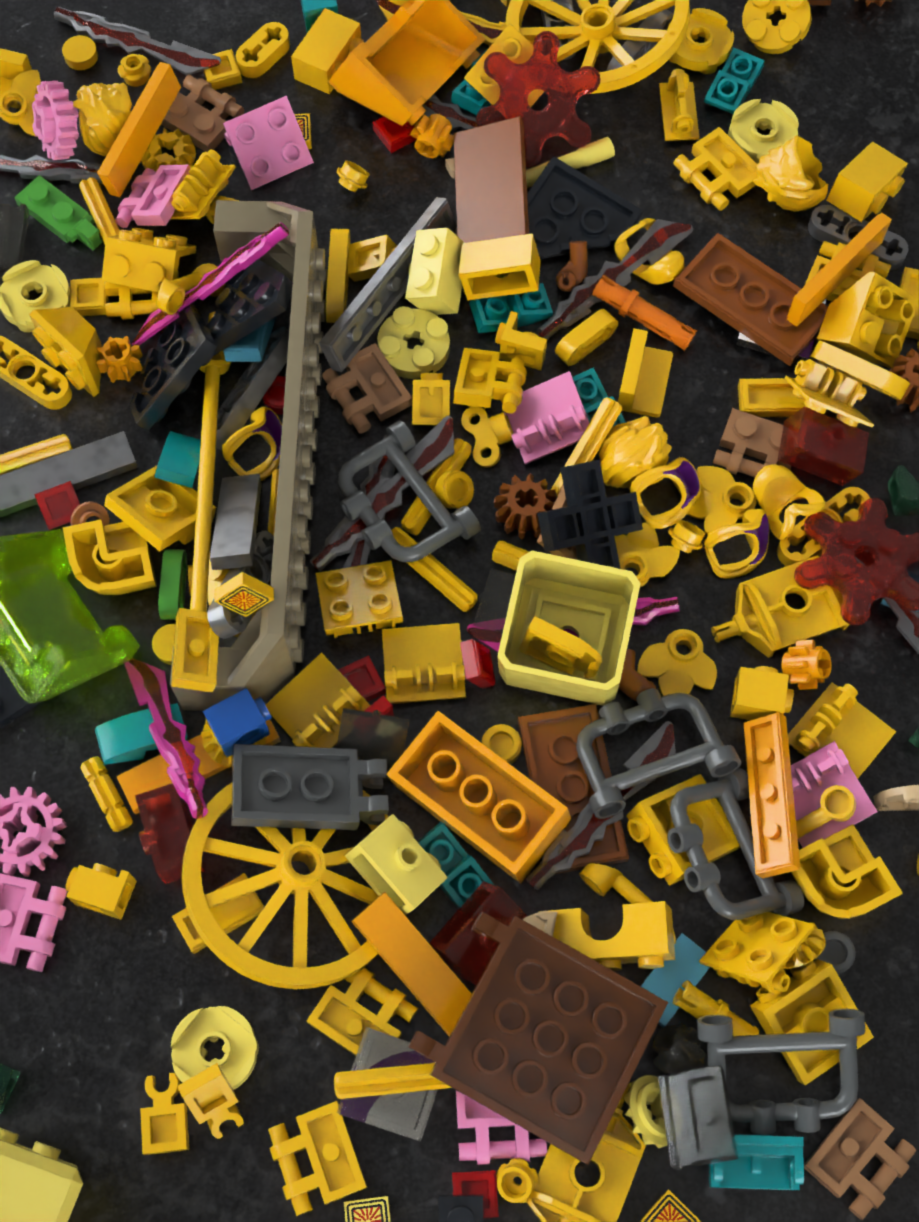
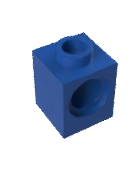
M247 688L203 711L226 757L233 755L234 744L251 745L270 735L266 721L272 717L262 698L258 697L253 700Z

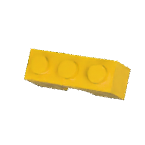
M665 901L622 904L623 924L620 931L611 939L603 941L592 938L589 915L581 908L549 910L557 911L553 932L554 938L614 972L622 970L621 964L638 963V968L657 969L664 967V961L675 960L672 909Z

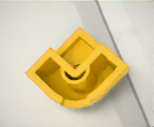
M100 519L62 527L69 564L75 578L86 588L100 595H121L157 587L148 541L125 522L104 526Z
M854 824L800 849V870L791 872L805 897L820 912L837 918L850 919L864 915L903 894L880 856L876 859L873 857Z

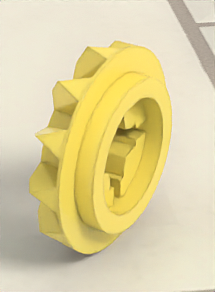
M644 1075L629 1083L630 1091L623 1098L630 1107L625 1116L633 1120L632 1133H641L645 1145L655 1144L658 1149L673 1144L679 1138L683 1124L681 1107L673 1090L662 1079L652 1075ZM646 1105H651V1111L647 1109ZM652 1114L656 1116L655 1120H652Z

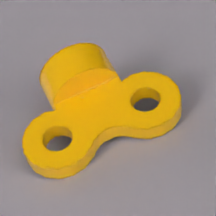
M469 407L462 414V426L467 432L474 435L476 440L472 452L475 462L485 468L496 465L501 457V450L498 445L513 440L512 435L514 433L506 413L501 412L489 418V415L482 407ZM473 416L480 417L478 424H471ZM485 449H491L492 453L488 458L482 457V452Z

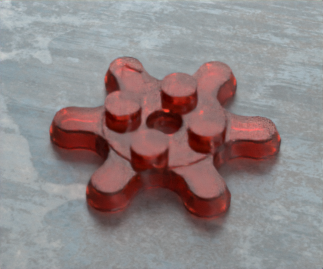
M543 31L535 37L533 54L525 63H513L501 52L490 53L484 61L485 73L488 77L494 79L500 87V97L495 104L484 107L478 112L476 116L477 127L520 116L524 123L526 167H533L541 161L543 144L552 136L563 137L571 146L578 148L588 144L591 139V129L586 122L577 116L575 106L581 96L597 90L601 81L600 74L597 69L591 66H584L573 72L562 69L557 61V53L560 47L559 39L550 31ZM535 89L543 90L548 95V104L540 110L533 109L528 104V95Z
M870 498L860 505L856 522L845 521L844 523H839L824 512L810 515L804 522L805 533L820 544L822 554L817 559L799 564L795 569L794 579L800 587L805 589H815L824 585L838 589L843 598L840 615L845 622L851 625L864 624L869 619L871 604L878 598L886 597L893 599L906 610H919V583L912 579L907 572L910 564L919 561V532L904 536L897 530L888 529L885 525L888 511L885 503L878 498ZM867 550L868 554L874 558L875 563L863 565L856 560L855 555Z

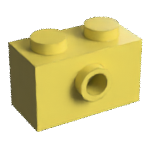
M449 228L417 230L412 261L408 268L409 278L405 299L418 309L430 311L435 315L458 314L462 292V283L458 273L461 247L465 242Z
M394 814L378 825L345 855L346 859L377 895L380 896L386 892L404 915L418 907L448 878L441 870L439 861L420 846L414 839L413 832L409 826L399 821Z

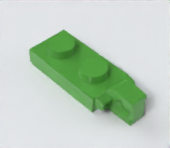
M40 175L14 197L20 208L64 242L68 243L70 241L73 243L78 239L93 251L103 242L99 235L100 231L93 225L95 221L89 212Z

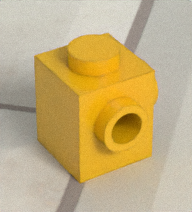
M758 666L755 669L740 667L734 681L730 717L754 720L777 712L781 714L790 713L794 690L787 689L789 675L778 673L777 669L768 666Z

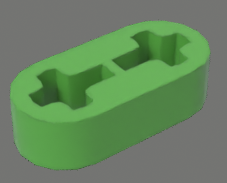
M164 550L158 601L161 620H176L179 608H184L188 569L186 550Z

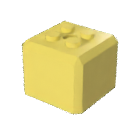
M530 551L519 559L497 656L499 674L506 685L602 706L614 700L621 680L641 584L633 571L537 551ZM536 616L562 630H573L578 635V638L592 646L601 655L603 660L596 676L585 678V672L576 669L573 674L569 675L520 652L519 647L533 617Z
M0 1128V1222H68L83 1186V1180L77 1165L58 1159L61 1150L36 1141L32 1149L17 1144L16 1141L19 1134Z

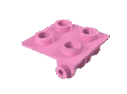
M287 96L223 123L226 133H224L225 139L229 146H233L251 190L314 163Z
M570 371L523 391L522 402L517 406L516 411L510 414L507 413L514 433L512 435L513 442L516 448H519L525 465L579 442L589 425L588 417Z
M835 741L791 765L796 821L820 808L823 792L835 785L844 786L853 793L856 799V810L854 815L847 821L837 822L832 819L799 838L798 841L803 848L821 838L825 839L852 824L855 825L878 812L849 766V761L845 754L838 748Z

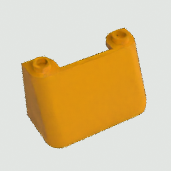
M409 0L404 2L397 12L365 43L361 42L351 51L329 79L328 83L338 93L401 126L408 121L413 126L427 111L423 107L427 100L461 65L467 70L481 55L476 49L485 41V38L449 0Z

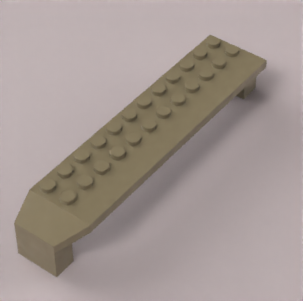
M216 200L213 229L221 263L225 258H229L238 248L247 245L255 237L269 231L280 222L289 230L287 237L259 258L260 261L281 272L293 282L270 584L274 588V600L256 612L246 626V629L239 635L231 647H218L217 682L213 693L171 687L182 710L204 711L245 688L248 689L253 700L261 697L265 703L296 676V662L303 663L304 640L300 639V626H305L306 603L303 602V590L308 589L309 570L305 566V554H310L311 532L307 531V519L313 518V497L310 496V485L315 484V462H312V451H317L318 444L317 429H314V418H319L320 399L316 394L317 386H321L322 365L319 363V353L323 354L319 342L324 337V333L321 331V322L326 320V301L323 300V291L327 289L328 270L325 269V249L318 248L313 211L285 202ZM173 655L171 665L170 686L172 682Z

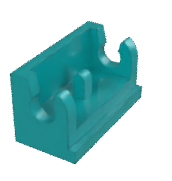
M713 1134L709 1136V1188L800 1190V1184H804V1138Z

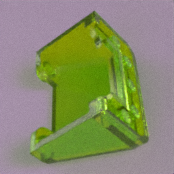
M61 529L0 536V665L20 696L30 704L54 698L127 663L140 647L132 633L123 625L109 626L103 632L67 579L72 568L69 564L64 533Z

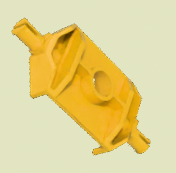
M816 555L739 583L736 590L735 615H733L731 621L711 627V632L715 636L714 640L717 643L736 635L742 636L748 643L770 658L775 651L794 645L796 641L807 640L840 627L842 630H846L851 622L852 595L854 592L867 587L858 575L848 577L847 574L843 575L831 561ZM792 593L798 594L805 600L806 606L802 609H793L787 605L785 596Z
M629 1084L590 1160L598 1166L600 1172L599 1180L594 1186L584 1187L580 1185L574 1173L575 1167L580 1161L550 1144L538 1173L539 1185L536 1182L534 1183V1188L526 1202L540 1222H617L646 1147L638 1133H632L633 1127L622 1116L623 1110L621 1108L625 1101L623 1097L630 1089Z

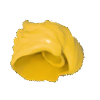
M93 83L89 86L83 85L77 91L76 96L78 99L73 101V107L79 109L80 133L84 144L94 153L107 156L131 113L132 102L128 86L125 83L108 85Z
M794 136L784 145L770 149L768 151L769 154L762 155L759 159V163L756 165L758 176L753 182L768 193L767 199L769 202L775 201L782 209L795 212L810 209L826 198L828 184L819 177L823 166L813 154L810 141L800 136Z
M643 416L626 423L617 424L611 428L598 453L603 480L606 486L628 488L630 490L631 482L641 473L653 467L665 466L667 464L668 454L672 447L667 444L668 435L663 431V426L660 423L650 424L649 417ZM660 478V479L654 481V482H653L652 484H650V485H653V484H655V483H657V482L663 480V478Z

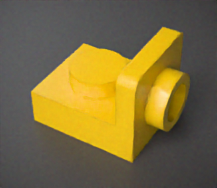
M387 234L349 244L347 275L354 282L372 278L397 245Z
M511 311L507 323L501 322L496 334L495 343L500 344V359L511 362L513 358L519 357L524 360L526 367L541 371L546 356L547 339L539 337L532 332L517 331L518 313Z
M421 373V380H413L412 425H437L443 418L450 416V380H443V373Z

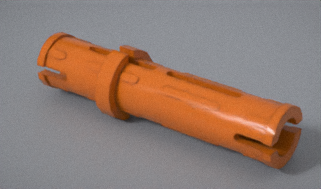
M605 274L602 276L592 293L593 296L617 309L620 316L624 318L628 316L636 320L646 328L674 343L683 351L687 349L697 330L685 325L675 317L647 302L639 296L640 292L635 289L630 291Z

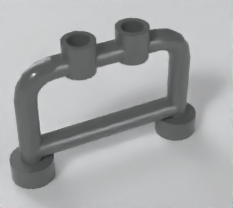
M401 420L386 428L387 437L350 458L342 465L339 471L338 485L345 499L340 501L343 512L351 521L358 517L361 518L367 526L361 531L362 536L372 550L381 546L395 560L401 562L418 561L460 535L468 540L481 531L480 523L469 507L463 506L450 514L404 454L415 447V440L409 428ZM385 455L388 456L442 528L411 547L401 546L396 541L389 525L385 520L378 517L362 490H358L353 483L354 474Z
M651 688L641 692L636 697L638 705L623 710L620 702H610L600 708L599 715L601 719L586 725L579 733L576 742L579 759L594 791V794L589 799V803L596 818L605 819L615 816L625 808L626 803L621 794L622 790L705 761L712 777L729 775L740 767L741 760L734 746H724L706 707L699 699L685 693H674L661 697L657 689ZM674 709H685L691 714L705 742L704 744L605 778L592 747L595 738L607 733L609 735L621 734L630 725L643 720L647 722L657 721L663 718L667 712Z
M738 768L729 775L719 777L718 781L687 787L675 794L670 806V814L675 828L669 830L667 839L673 852H686L692 867H688L685 870L684 879L690 891H703L712 909L720 916L730 920H742L770 911H775L778 915L787 916L798 913L803 909L804 894L795 881L785 880L775 883L772 877L763 879L755 874L753 836L738 801L749 798L748 774L744 769ZM714 798L719 799L762 896L738 903H732L725 898L719 887L721 880L720 871L714 863L708 862L702 848L703 833L698 825L691 823L687 814V806L689 804Z
M855 1009L830 1011L829 1032L733 1036L732 1018L728 1016L706 1015L697 1019L698 1039L707 1042L711 1102L719 1115L729 1121L750 1122L751 1132L768 1135L777 1131V1121L794 1120L795 1130L812 1133L821 1129L820 1119L842 1116L852 1108L857 1100L859 1088L857 1036L865 1033L864 1012ZM839 1049L841 1089L838 1096L832 1100L819 1101L814 1098H798L793 1102L786 1103L754 1100L749 1104L740 1105L734 1104L728 1098L725 1055Z

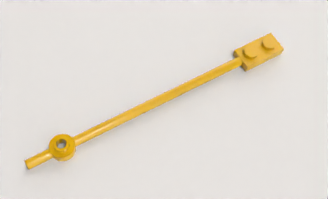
M215 312L209 314L208 323L214 317ZM223 351L213 356L207 365L200 367V370L205 373L191 603L190 609L179 608L176 615L171 687L212 693L217 682L219 637L213 632L208 622L207 594L220 375L225 374L231 365V362H226Z

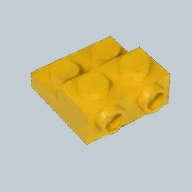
M156 465L107 494L104 506L158 551H162L178 540L185 545L195 538L198 492L190 487L155 478ZM214 505L212 507V522L216 510Z
M701 774L640 801L626 815L629 819L627 828L630 836L636 842H643L651 855L649 865L652 872L658 878H665L669 886L683 880L685 870L688 867H692L686 852L675 853L668 844V832L670 829L675 828L670 814L671 801L680 790L705 784L706 781ZM716 798L692 803L687 806V814L691 823L698 825L703 833L702 848L708 862H713L740 848L725 812Z
M819 959L813 960L804 966L791 969L790 972L793 976L790 978V986L787 991L773 994L768 989L761 987L756 992L758 1000L750 1005L766 1035L829 1032L830 1011L837 1009L858 1010L833 965ZM866 1022L865 1033L857 1036V1049L874 1038ZM839 1049L781 1052L798 1082L805 1086L840 1062Z

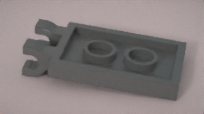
M234 744L232 757L231 826L357 830L360 820L369 825H380L385 820V814H388L389 811L388 795L364 797L363 786L371 789L383 788V778L387 776V759L358 760L357 749Z

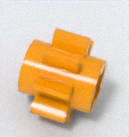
M431 114L429 118L423 115L420 121L416 122L410 134L412 137L417 138L415 142L416 150L424 157L431 159L436 158L438 155L444 157L454 144V135L450 134L452 124L446 117L440 114Z
M110 336L103 347H97L96 350L100 357V360L96 362L100 373L107 372L112 383L116 379L130 382L131 377L136 371H142L139 360L143 356L139 345L132 346L128 336H125L123 339Z
M814 640L796 641V646L789 647L782 657L783 674L789 675L788 681L791 684L798 683L799 690L817 689L818 683H824L825 679L830 676L832 669L830 654L822 646L815 647Z

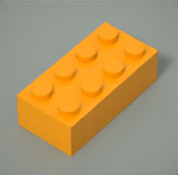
M439 711L435 713L386 774L396 788L441 823H444L450 830L520 884L571 820L569 810L565 805Z

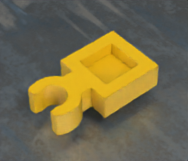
M217 1063L178 1085L184 1102L199 1125L207 1121L215 1138L220 1139L223 1137L219 1126L226 1120H234L238 1127L243 1125V1118L236 1105L239 1101Z
M169 1073L170 1085L164 1092L156 1090L154 1076L146 1077L145 1090L148 1096L153 1099V1107L140 1108L142 1154L144 1155L189 1150L187 1105L185 1103L174 1104V1098L179 1093L178 1085H180V1079L175 1073Z

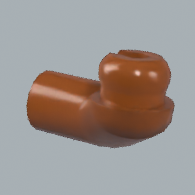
M587 241L569 242L570 260L558 272L555 280L560 290L565 292L571 291L572 288L578 286L587 276Z
M627 649L618 689L636 701V697L641 692L651 688L656 689V686L653 682L648 681L647 678L635 671L636 652Z

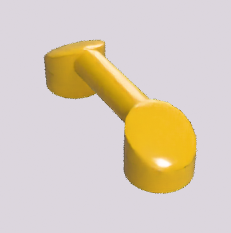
M210 263L202 264L193 273L172 281L165 278L158 292L157 308L169 315L176 313L184 302L185 292L196 287L204 274L217 269L218 266ZM217 276L212 277L206 284H211ZM225 284L210 294V296H219Z
M840 785L827 788L821 796V807L796 821L798 839L832 819L837 822L849 820L856 810V799L853 793Z
M590 863L579 873L585 884L600 896H604L613 887L631 904L653 902L615 868ZM674 933V945H675V944H676V936H675V933Z

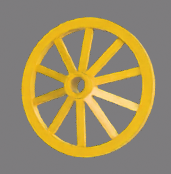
M511 0L506 13L505 25L507 27L511 23L527 40L574 39L545 55L553 64L586 47L587 51L579 73L560 70L561 73L551 83L549 88L573 94H596L632 85L663 66L673 56L685 37L690 20L689 0H655L622 15L634 0H618L612 8L609 6L610 0H598V3L592 5L589 0H576L582 11L581 15L551 0ZM529 4L574 25L521 28L523 16ZM675 5L673 19L668 30L627 27ZM618 39L658 43L645 55L634 61L618 43ZM608 51L622 65V67L613 70L592 73L598 54Z
M232 783L228 784L206 805L208 809L207 815L202 817L200 813L185 847L182 861V890L185 904L195 929L204 943L220 960L241 975L269 986L286 989H309L341 981L361 970L378 955L377 951L368 941L362 946L360 945L322 885L325 884L368 904H371L379 897L373 889L326 869L350 863L345 855L354 848L323 853V847L336 829H321L312 842L306 841L305 828H291V844L276 827H255L279 853L209 838L208 835L215 823L232 807ZM363 790V796L369 797L370 795ZM369 825L372 831L378 826ZM203 852L275 868L204 895L201 877ZM301 861L305 863L309 868L310 874L302 875L297 873L293 869L291 862ZM279 883V888L237 945L221 929L210 908ZM308 892H310L348 952V956L326 965L307 967ZM291 893L294 894L293 967H286L264 961L248 952Z

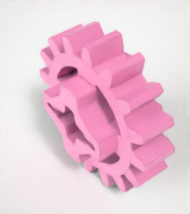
M42 81L41 85H37L38 94H35V101L32 103L34 134L36 137L38 136L39 140H42V149L44 152L47 151L49 159H70V156H74L73 148H76V140L79 137L77 130L78 110L73 107V101H69V91L64 89L63 82Z
M28 786L24 795H21L16 787L10 788V797L6 799L0 794V839L3 840L1 848L4 850L3 854L0 853V869L3 866V873L13 876L18 868L24 877H29L30 867L33 865L37 866L41 871L45 870L46 867L43 859L47 856L57 859L58 855L53 850L54 845L65 844L66 840L57 833V831L67 827L66 822L62 818H56L62 810L56 803L50 805L51 798L45 792L37 797V792ZM37 810L43 814L46 827L36 823L38 819ZM24 826L27 828L25 833L19 832L16 837L13 836L15 831H22Z

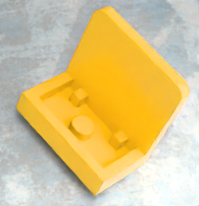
M132 228V231L120 230L119 235L106 237L101 281L159 292L165 278L169 281L177 279L180 257L195 254L196 245L187 244V238L178 235L167 234L166 238L153 237V231L148 229Z

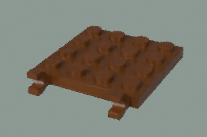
M482 912L476 918L471 930L498 943V946L445 1046L424 1033L416 1031L408 1048L436 1062L429 1074L432 1077L588 1165L668 1002L517 916H513L509 925L506 926Z

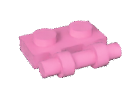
M160 165L156 172L146 168L142 175L137 176L131 185L132 192L129 197L124 198L118 207L119 214L115 219L116 224L122 228H127L131 221H135L137 226H166L175 211L171 204L173 201L172 194L179 187L185 176L189 175L190 166Z
M0 873V963L15 966L20 950L31 952L26 968L36 972H43L47 957H52L55 944L52 943L58 920H63L66 907L63 904L67 894L66 889L51 886L47 901L36 899L40 889V884L37 881ZM32 913L42 915L35 938L25 936Z
M456 1090L458 1129H475L476 1142L458 1143L459 1161L477 1160V1165L490 1164V1160L521 1158L530 1162L532 1157L546 1156V1141L543 1139H529L527 1130ZM514 1127L515 1140L489 1141V1128Z

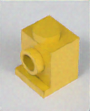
M94 863L92 869L79 865L71 870L67 878L66 891L68 893L66 897L77 906L122 920L137 881L130 872L121 870L119 876L116 877L118 871L102 864Z

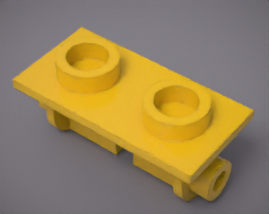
M675 69L671 72L668 83H659L665 141L699 140L693 82H689V76L683 69Z

